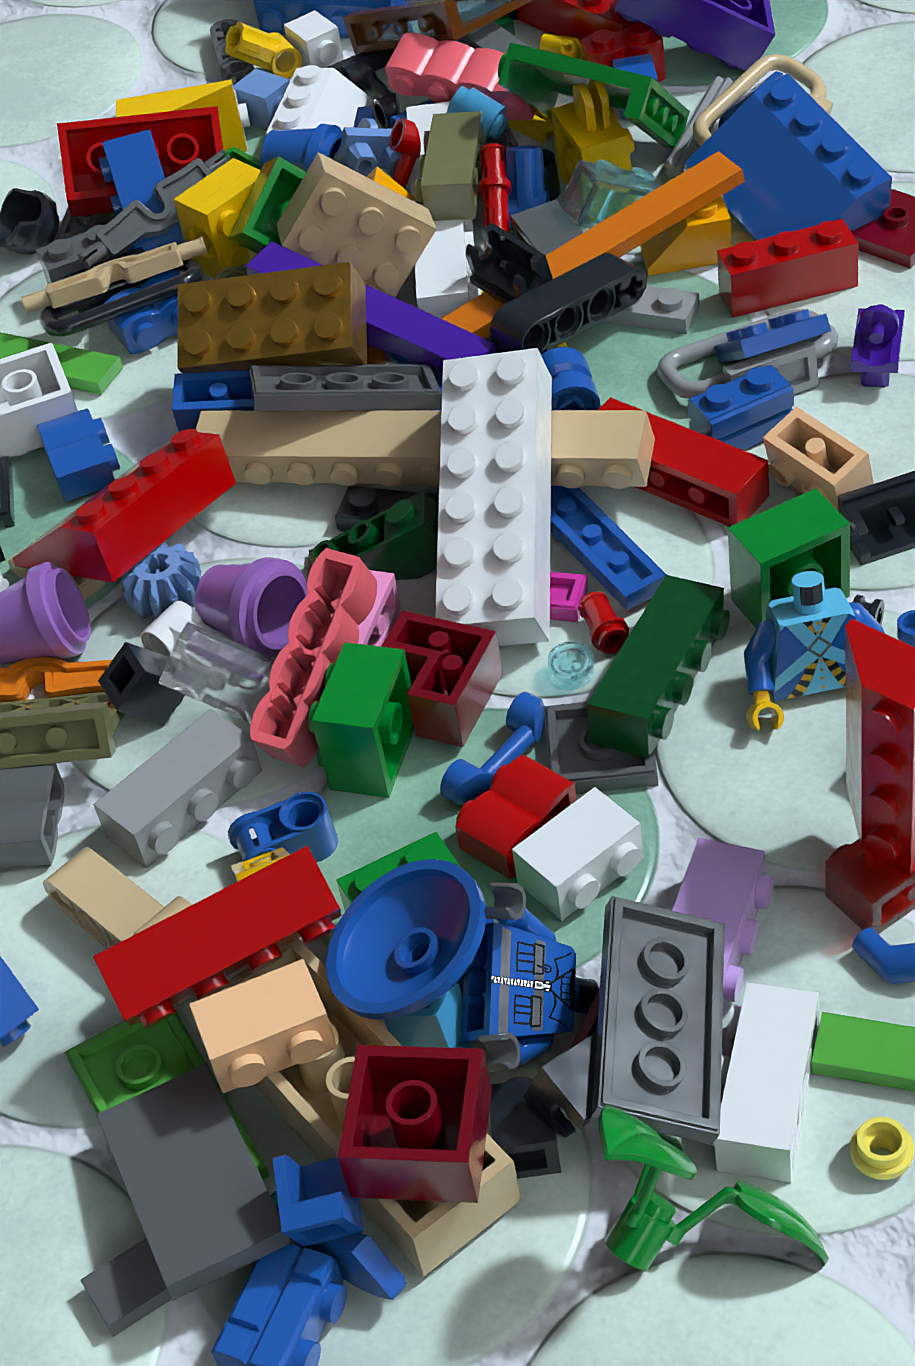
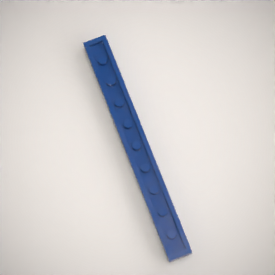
M384 350L388 364H425ZM429 365L439 388H441L443 369ZM551 486L550 532L626 611L651 599L667 574L580 488Z

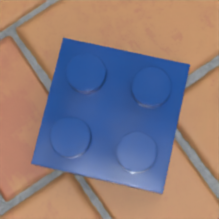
M804 309L768 319L769 329L766 322L727 332L728 341L714 347L718 361L722 363L745 359L830 332L831 328L826 313L810 316L809 309Z

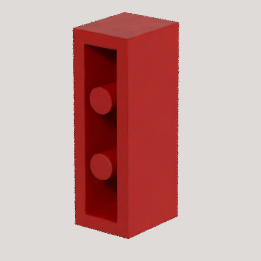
M839 219L825 221L819 225L792 232H781L776 236L752 242H741L732 247L717 250L719 294L732 318L857 287L859 243L845 221Z

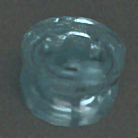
M576 641L564 642L554 647L548 655L550 680L555 686L565 690H576L589 684L594 677V655L591 649L585 644ZM572 662L580 663V668L575 669ZM568 663L571 670L562 669V665Z

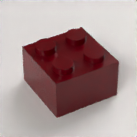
M357 1045L338 1152V1161L350 1197L478 1203L492 1094L483 1049Z

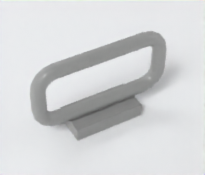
M793 309L677 348L660 359L657 372L662 382L674 394L690 399L706 392L713 385L725 384L746 375L752 368L772 365L791 384L794 394L819 386L817 359L830 354L836 348L839 336L835 328L829 323L831 331L818 335L819 339L814 342L805 339L723 367V374L701 381L687 380L676 370L682 365L716 354L714 346L728 341L727 332L766 322L769 329L768 319L804 310ZM809 311L810 316L819 315L814 311Z

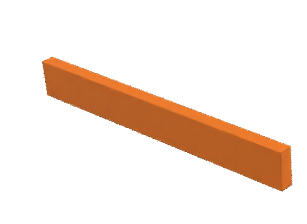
M716 152L547 254L546 258L553 279L603 253L609 252L622 257L745 182L743 170L722 153ZM484 292L441 319L486 339L490 336L491 321L494 314L504 304Z

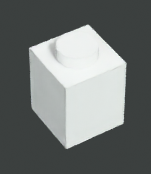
M314 10L284 24L287 40L302 56L301 66L315 65L319 68H325L344 60L338 27Z

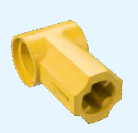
M241 22L230 26L225 37V52L229 56L270 70L274 75L286 79L293 77L296 68H301L302 56L300 52L280 33H267Z

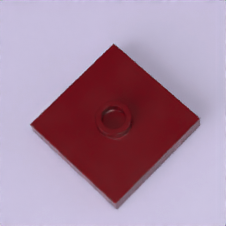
M891 188L890 207L885 209L883 216L851 231L859 243L858 250L911 269L915 265V196Z

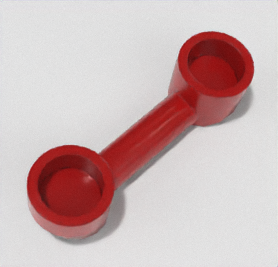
M399 118L391 131L389 146L391 150L401 153L392 179L405 189L415 162L420 156L421 142L416 124L413 121Z

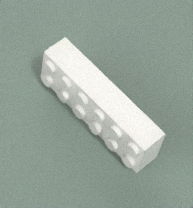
M538 348L443 360L435 618L496 631L499 646L549 642L552 377Z

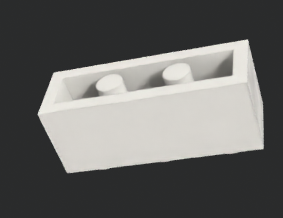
M747 982L742 1006L732 1004L728 1019L727 1039L728 1041H734L731 1056L722 1055L721 1092H723L720 1110V1135L712 1144V1146H715L717 1171L791 1183L811 1076V1061L819 1028L818 992Z

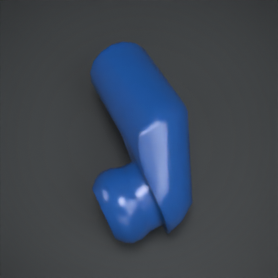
M873 928L864 929L855 937L852 949L886 982L891 984L915 982V943L891 946Z

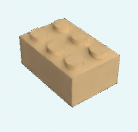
M319 152L276 224L283 247L322 265L351 262L366 285L394 298L437 230L429 209Z

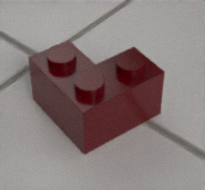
M402 610L381 647L404 649L412 684L407 697L415 734L418 737L464 747L503 675L497 633L489 629Z

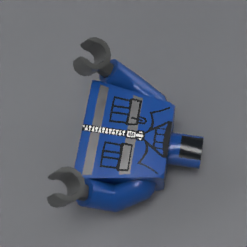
M518 883L489 884V889L494 893L495 903L494 907H485L484 912L487 919H496L498 922L485 924L484 934L478 951L463 976L461 1043H484L488 1051V1073L520 1068L550 1050L554 1041V1035L571 1032L574 1027V1012L587 1014L599 991L595 980L576 977V953L571 946L557 942L555 933L526 908V894L524 888Z

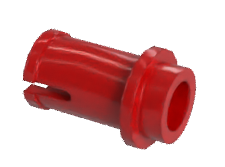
M591 592L585 595L579 602L581 606H578V611L591 631L590 640L592 645L597 650L607 654L619 652L629 636L628 624L621 617H617L608 597L603 592Z

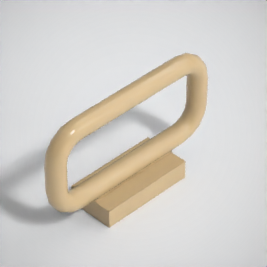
M765 55L751 65L698 115L693 123V136L697 144L702 146L712 135L709 128L769 71L776 70L785 74L788 73L793 79L805 85L810 90L809 95L829 115L834 103L826 99V86L822 78L813 70L786 55Z

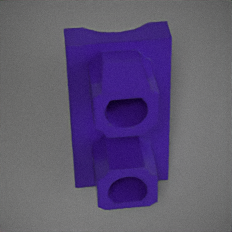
M883 304L870 306L866 309L858 308L851 356V372H861L862 386L887 387L889 386L890 373H898L905 310H893Z

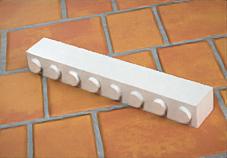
M451 101L406 107L407 120L413 121L419 131L421 142L420 155L425 154L424 131H430L433 114L447 113ZM419 158L416 160L410 175L411 195L414 197L415 180L421 179ZM472 219L434 221L437 230L415 264L418 308L440 319L479 296L478 288L471 284L469 277L472 275L466 259L467 245L470 244L475 247Z

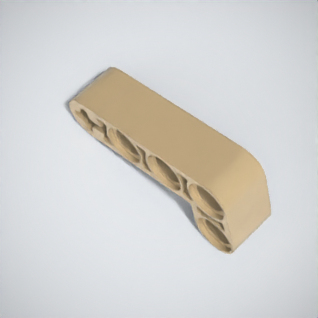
M88 847L82 849L43 881L44 889L53 903L106 949L192 905L183 897L177 896L164 907ZM186 997V998H184V999H182V1000H180V1001H178V1002H176V1003H174V1004L179 1006V1005H180L181 1003H183L188 997Z

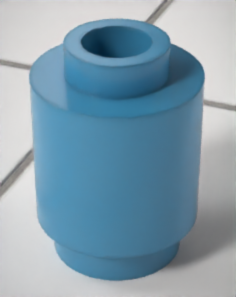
M461 86L453 96L447 113L482 111L486 143L492 137L497 140L504 132L509 118L505 116L506 107L474 87L469 90Z

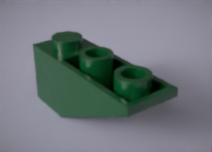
M424 490L408 499L398 501L391 508L368 520L358 522L351 529L330 540L321 541L313 549L309 550L307 579L314 561L326 548L359 557L371 571L394 573L395 581L418 579L436 570L439 505Z

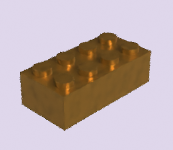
M351 262L178 284L177 369L181 373L249 370L251 365H367L366 284Z

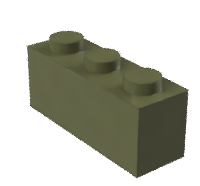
M482 111L433 114L430 131H424L425 154L419 157L421 179L415 180L416 203L423 204L424 207L429 209L433 221L476 219L479 199L478 183L482 175L480 148L486 145Z

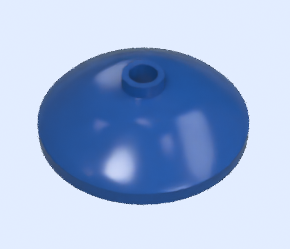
M429 859L402 865L370 884L356 897L342 915L329 943L326 958V974L329 986L335 997L356 1015L374 1020H388L421 1010L446 994L461 979L471 965L484 934L486 924L484 909L486 903L476 881L463 868L454 863Z

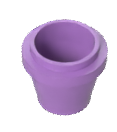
M264 557L252 563L218 564L209 568L201 577L195 593V610L205 625L233 638L245 652L260 657L273 658L277 657L279 652L289 643L288 629L290 620L296 607L308 595L307 583L300 569L292 562L284 559Z
M44 562L31 567L26 577L0 592V664L5 665L30 658L51 656L68 659L84 652L86 642L91 634L89 613L78 585L66 570L58 568L51 562Z

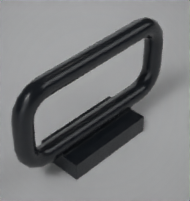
M139 247L121 254L117 258L137 255L145 252V250ZM194 258L185 260L182 266L171 269L184 273L105 303L118 292L130 288H140L151 277L135 283H128L125 279L117 280L110 284L105 293L57 308H52V305L45 307L39 315L40 324L46 333L55 337L69 336L177 295L178 284L200 282L203 277L202 267ZM108 259L103 262L97 263L91 266V268L103 264L105 262L111 261L112 259ZM84 268L82 270L64 276V278H68L86 272L89 269ZM74 311L78 312L77 315H74L72 317L59 319L60 317L72 313Z

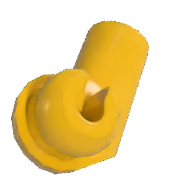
M546 33L542 35L540 50L583 60L582 45L577 38Z

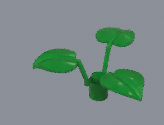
M606 1105L601 1111L598 1129L604 1160H627L644 1164L633 1196L604 1241L608 1249L618 1258L637 1269L646 1271L650 1268L666 1240L678 1246L685 1233L724 1204H733L763 1224L796 1239L812 1249L822 1266H825L829 1257L818 1235L808 1221L796 1209L779 1197L738 1180L733 1188L724 1187L681 1222L675 1224L672 1220L676 1213L675 1207L653 1191L662 1171L688 1180H692L697 1174L695 1164L683 1153L680 1141L676 1136L656 1132L646 1123L611 1105Z

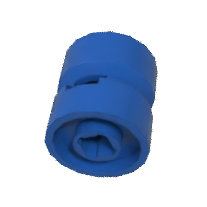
M559 347L541 354L552 377L551 410H598L601 407L600 398L592 381V374L587 360L581 352L573 348Z

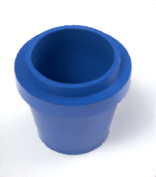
M321 123L316 128L271 130L267 134L262 146L260 170L264 163L279 156L307 172L318 152L333 159L334 154L338 152L341 145L342 130L337 125Z

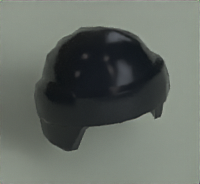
M13 188L6 195L0 210V247H5L10 251L21 254H35L37 249L48 246L53 242L58 233L59 215L57 213V206L55 201L43 192Z

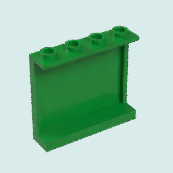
M512 42L509 44L507 53L501 56L498 64L497 73L500 78L498 84L545 117H552L551 108L555 107L558 94L574 98L573 86L584 83L588 88V81L592 80L604 84L608 93L609 107L624 110L623 116L661 146L674 149L686 127L690 111L652 77Z

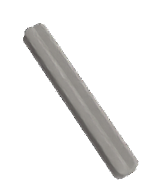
M717 76L711 82L665 163L667 168L665 174L668 178L671 179L685 172V162L701 147L693 136V123L698 115L733 83L729 77L723 79ZM715 123L709 128L710 132L714 127Z

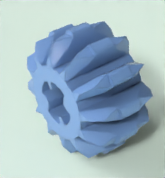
M164 541L121 576L122 592L126 603L129 604L131 609L136 610L142 619L152 615L158 618L175 601H182L191 607H195L196 588L202 577L199 561L195 558L193 552L185 550L182 543L169 547Z

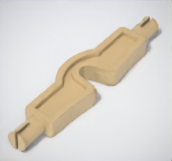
M202 236L179 245L173 242L137 255L117 258L95 266L86 272L46 285L44 290L21 296L22 303L27 314L51 305L52 308H57L105 293L110 284L117 280L125 279L128 283H135L183 265V261L208 253Z

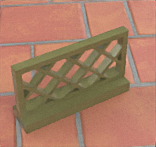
M105 692L1 702L0 769L111 758L115 753L113 732L125 713L116 710Z

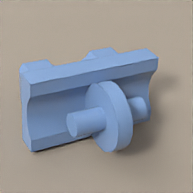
M363 118L358 124V128H343L341 145L338 152L334 154L333 160L365 177L376 167L386 169L392 177L401 153L390 149L389 140L392 129L378 128L374 119Z

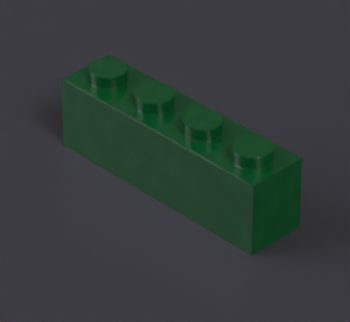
M670 575L664 577L587 703L589 743L649 758L659 740H666L668 738L678 706H685L691 696L694 678L698 671L705 672L710 662L712 647L717 639L723 640L727 633L730 612L724 609L723 587Z

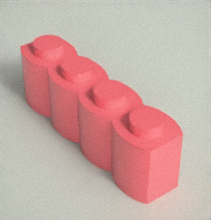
M405 33L385 67L389 87L403 96L425 95L432 101L440 103L451 101L461 86L469 90L474 87L505 106V116L510 120H532L537 111L498 84L500 79L497 73L498 64L504 53L494 49H473L457 41H437L424 34Z
M328 548L319 554L310 569L307 579L308 595L299 603L291 617L288 629L289 643L279 652L272 665L269 677L270 691L257 705L250 725L251 740L270 757L301 767L306 766L318 750L315 733H311L309 730V713L312 704L315 701H320L323 694L328 666L332 662L336 663L344 642L358 644V625L371 612L377 596V580L359 557Z

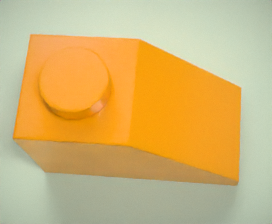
M723 196L640 245L648 276L717 264V250L732 247L731 219Z

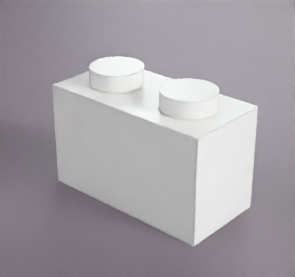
M596 787L512 849L518 884L561 921L578 908L582 909L590 905L601 890L619 876H626L631 873L640 860L644 858L640 822Z

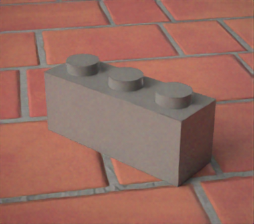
M209 709L93 805L106 838L145 868H148L163 854L171 851L177 842L202 821L209 819L222 804L240 789L248 786L262 772V768L250 735L214 710Z

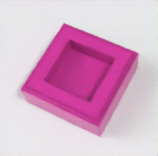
M550 572V620L579 622L578 606H581L579 602L587 595L589 588L587 575Z

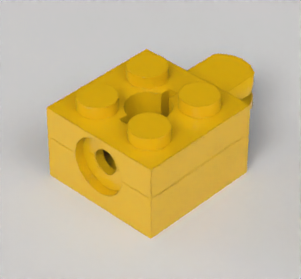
M592 80L588 81V88L584 83L573 86L574 102L551 108L558 176L588 220L622 210L634 202L633 188L637 187L636 174L630 162V153L634 152L632 135L628 128H622L614 110L609 108L608 93L604 84Z
M234 158L173 199L184 241L188 242L202 236L208 254L194 257V259L202 267L203 273L214 279L223 269L235 265L248 264L258 255L229 239L261 171Z

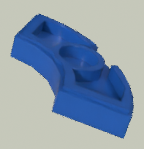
M274 1191L270 1196L279 1213L277 1192ZM358 1233L305 1246L306 1248L332 1256L337 1261L343 1280L374 1296L393 1300L407 1284L406 1278L369 1235Z

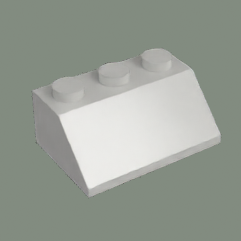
M315 65L296 68L266 132V136L271 130L316 128L321 123L337 125L343 131L344 127L354 126L358 107L371 106L374 110V99L334 68H319Z

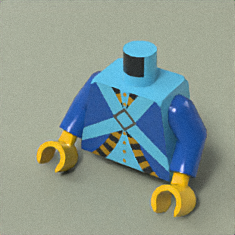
M805 571L793 576V596L772 600L767 605L766 620L758 624L744 650L748 695L754 696V703L746 712V721L753 730L759 731L760 729L758 714L763 708H767L771 713V726L773 729L778 730L783 724V711L777 704L770 702V693L775 702L846 687L845 625L851 619L885 633L883 627L860 603H848L841 589H825L824 577L821 573Z

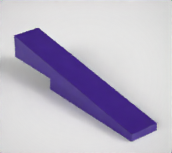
M271 241L246 265L248 275L320 266L322 264ZM366 285L367 345L443 369V360L496 353L495 343Z

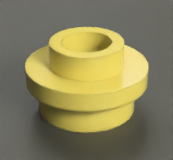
M874 1117L865 1121L854 1132L850 1142L851 1159L857 1169L868 1177L879 1180L894 1179L903 1175L912 1165L914 1160V1142L909 1132L896 1120L888 1117ZM883 1147L889 1149L893 1154L882 1156L874 1154L872 1151Z

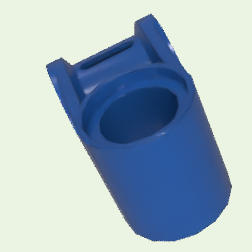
M314 792L296 793L279 803L256 812L246 813L238 817L228 829L230 844L234 849L239 850L242 861L281 847L289 854H292L308 845L315 861L319 862L331 856L338 844L337 833L326 801L321 795ZM251 828L256 833L257 837L255 839H252L249 833Z

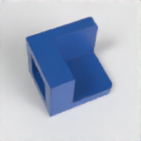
M287 1155L273 1158L281 1231L284 1235L305 1247L364 1232L360 1199L350 1197L338 1157L304 1166L299 1165Z

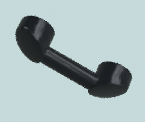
M355 61L342 66L341 74L363 92L369 90L377 98L373 101L376 118L383 129L391 128L389 118L400 114L398 94L396 92L393 93L377 77L375 71L367 63Z

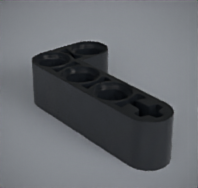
M607 252L517 297L500 307L491 321L490 340L495 343L496 353L538 348L540 354L547 352L551 348L634 305L644 294L647 286V274L637 266Z

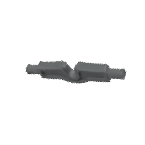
M221 149L203 163L201 159L197 158L180 171L158 182L154 186L153 195L156 197L163 212L155 214L140 201H132L112 221L96 232V242L78 254L80 262H84V267L90 269L91 266L106 255L112 260L116 259L141 239L157 237L171 230L179 222L173 199L231 160L230 156L227 155L225 157L227 152Z

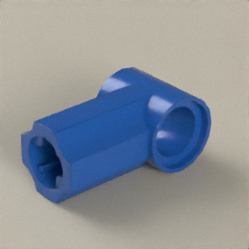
M521 145L506 149L507 179L511 182V193L508 195L509 231L512 230L511 215L550 202L549 193L545 191L543 146Z

